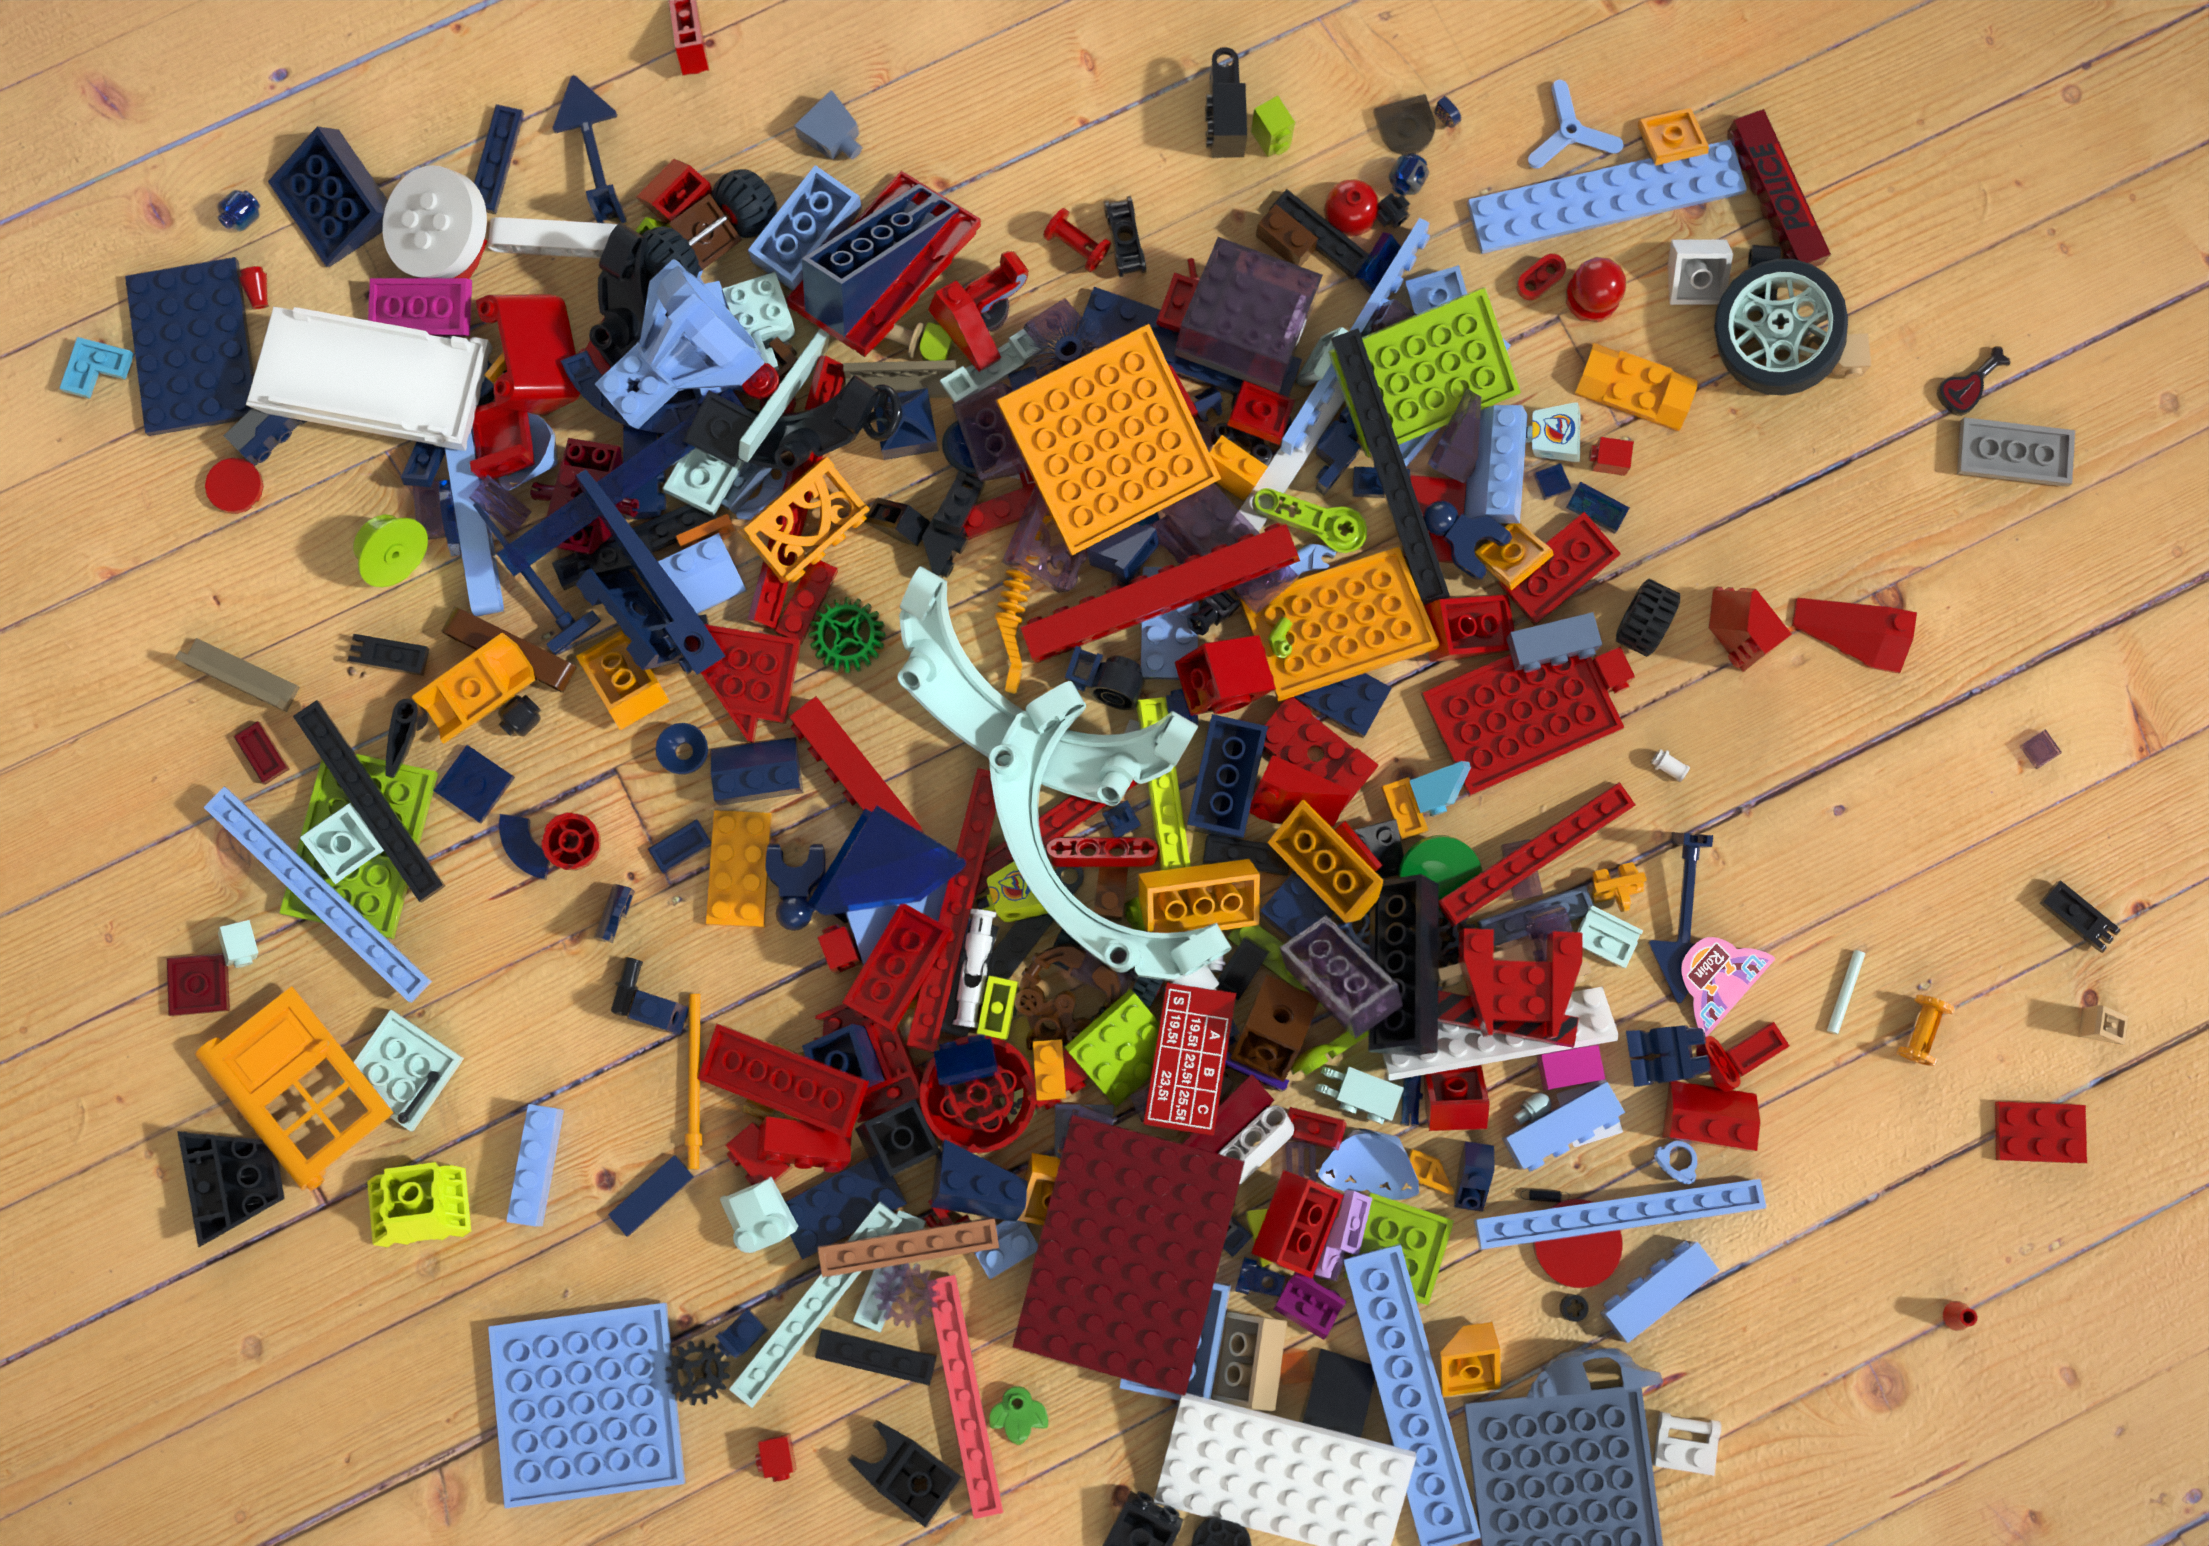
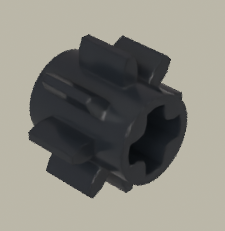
M1391 193L1378 203L1379 212L1377 219L1384 227L1389 224L1393 228H1397L1410 216L1407 211L1410 203L1403 194L1397 197Z

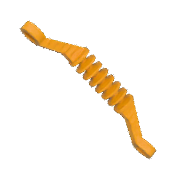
M1047 507L1023 531L1014 537V544L1020 546V548H1012L1011 554L1018 557V559L1008 560V564L1015 569L1006 570L1005 574L1012 578V580L1003 581V586L1009 588L1010 591H1001L1000 596L1007 599V602L1001 601L997 604L999 608L1005 611L997 612L994 616L1011 664L1005 691L1017 694L1023 669L1016 641L1018 627L1022 624V619L1016 616L1015 613L1025 612V608L1018 605V603H1025L1028 598L1020 593L1030 591V587L1024 584L1023 581L1033 580V576L1026 573V571L1035 570L1036 566L1028 561L1037 560L1038 555L1031 550L1041 548L1040 538L1042 530L1052 521V516Z

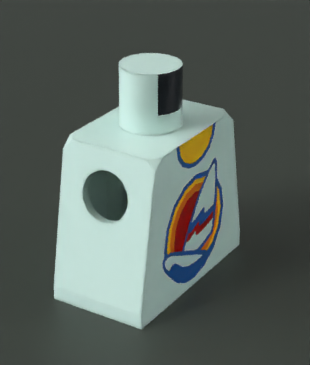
M1578 402L1535 410L1533 412L1532 426H1527L1526 443L1532 442V450L1536 457L1580 462L1581 411Z

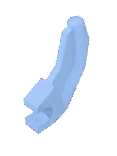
M781 470L782 477L779 480H774L770 471L764 478L759 495L745 502L737 511V518L751 520L781 494L787 471Z
M1308 544L1297 551L1300 558L1299 562L1277 571L1275 586L1295 581L1303 572L1328 570L1329 564L1324 563L1321 557L1327 555L1334 558L1336 551L1325 545Z

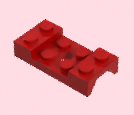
M1294 697L1285 699L1264 725L1268 726L1263 750L1270 756L1279 757L1351 790V794L1343 808L1344 810L1379 765L1358 748H1353L1311 714L1312 711ZM1312 747L1320 748L1323 752L1322 760L1318 762L1311 761L1308 758L1307 751Z

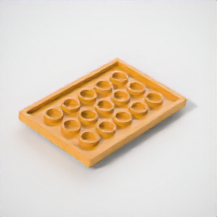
M1400 547L1240 598L1241 607L1253 636L1260 635L1262 645L1265 648L1269 668L1274 677L1276 687L1274 692L1278 702L1436 650L1439 647L1438 639ZM1280 617H1285L1292 622V626L1285 636L1288 644L1292 645V652L1285 658H1279L1274 655L1268 641V636Z

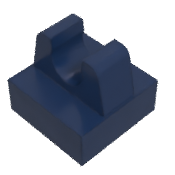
M1214 387L1190 396L1202 421H1208L1206 412L1209 408H1213L1217 416L1222 415L1221 403L1223 399L1220 392Z
M1128 800L1102 813L1114 838H1120L1141 827Z

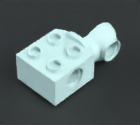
M776 272L723 288L729 311L752 336L764 362L770 364L778 371L779 367L769 343L777 336L783 343L789 342L796 333Z

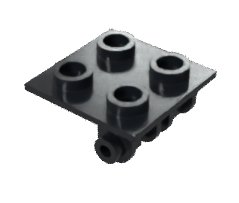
M1396 818L1354 829L1353 831L1382 864L1375 872L1382 879L1398 875L1404 854Z

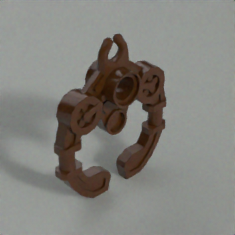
M1059 944L1046 949L1040 954L1035 952L1031 965L1022 972L1023 977L1014 1003L1016 1009L1021 1014L1026 1015L1031 1027L1026 1038V1048L1028 1050L1033 1049L1034 1038H1038L1041 1041L1062 1039V1043H1070L1100 1016V1014H1096L1093 1021L1085 1017L1074 1019L1073 1012L1076 998L1072 992L1062 991L1046 1001L1044 991L1037 986L1041 980L1038 974L1042 967L1048 969L1056 961H1060L1071 968H1079L1083 964L1087 951L1076 944ZM1101 963L1094 970L1092 978L1097 986L1107 991V999L1103 1003L1107 1010L1121 998V984L1116 971ZM1044 1021L1052 1022L1056 1028H1047L1044 1025Z

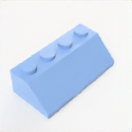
M1493 405L1471 414L1464 515L1470 519L1491 517L1498 523H1520L1528 418L1522 405Z

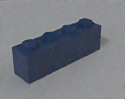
M623 425V497L634 498L639 501V509L632 508V510L638 512L635 517L625 516L628 520L655 519L662 516V510H666V495L662 493V483H666V468L662 466V456H666V441L662 439V433L641 431Z

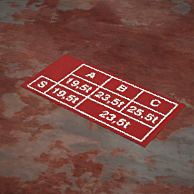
M1173 983L1166 984L1143 1125L1214 1136L1236 993Z

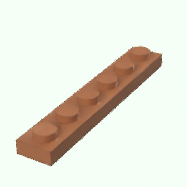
M995 1217L818 1246V1253L823 1278L999 1248Z

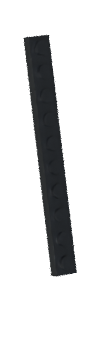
M1359 328L1332 337L1330 339L1423 605L1439 599L1449 598L1450 594Z

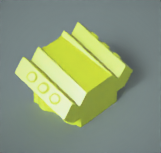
M436 1162L384 1169V1174L375 1175L367 1181L372 1245L388 1248L394 1243L408 1245L423 1240H444L450 1235L464 1237L471 1232L465 1168L453 1165L439 1167Z

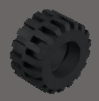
M1650 578L1643 582L1618 627L1616 642L1646 657L1651 655L1662 641L1680 604V593Z

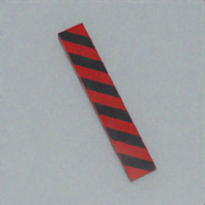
M1438 990V1022L1481 1030L1470 996ZM1564 1015L1558 1036L1553 1039H1546V1023L1493 1021V1032L1573 1048L1575 1046L1579 1018Z

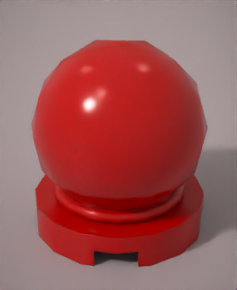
M1595 257L1580 264L1567 285L1566 305L1570 312L1582 321L1586 319L1602 322L1610 318L1617 310L1626 291V276L1621 266L1610 258Z

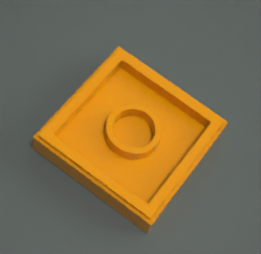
M1691 108L1638 120L1639 131L1655 166L1708 154L1709 145Z
M1509 523L1504 527L1512 535V540L1509 544L1498 546L1488 540L1475 551L1477 559L1510 590H1513L1553 556V550L1521 523Z

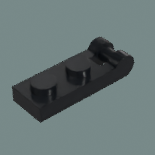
M959 470L934 517L932 526L959 536L984 489L987 478L980 475L975 477ZM967 485L969 487H972V490L963 486Z

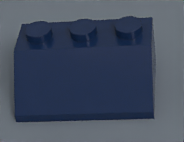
M796 737L711 749V780L714 801L721 806L804 793Z

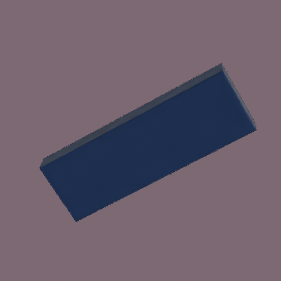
M674 1155L609 1213L608 1216L629 1237L695 1176Z

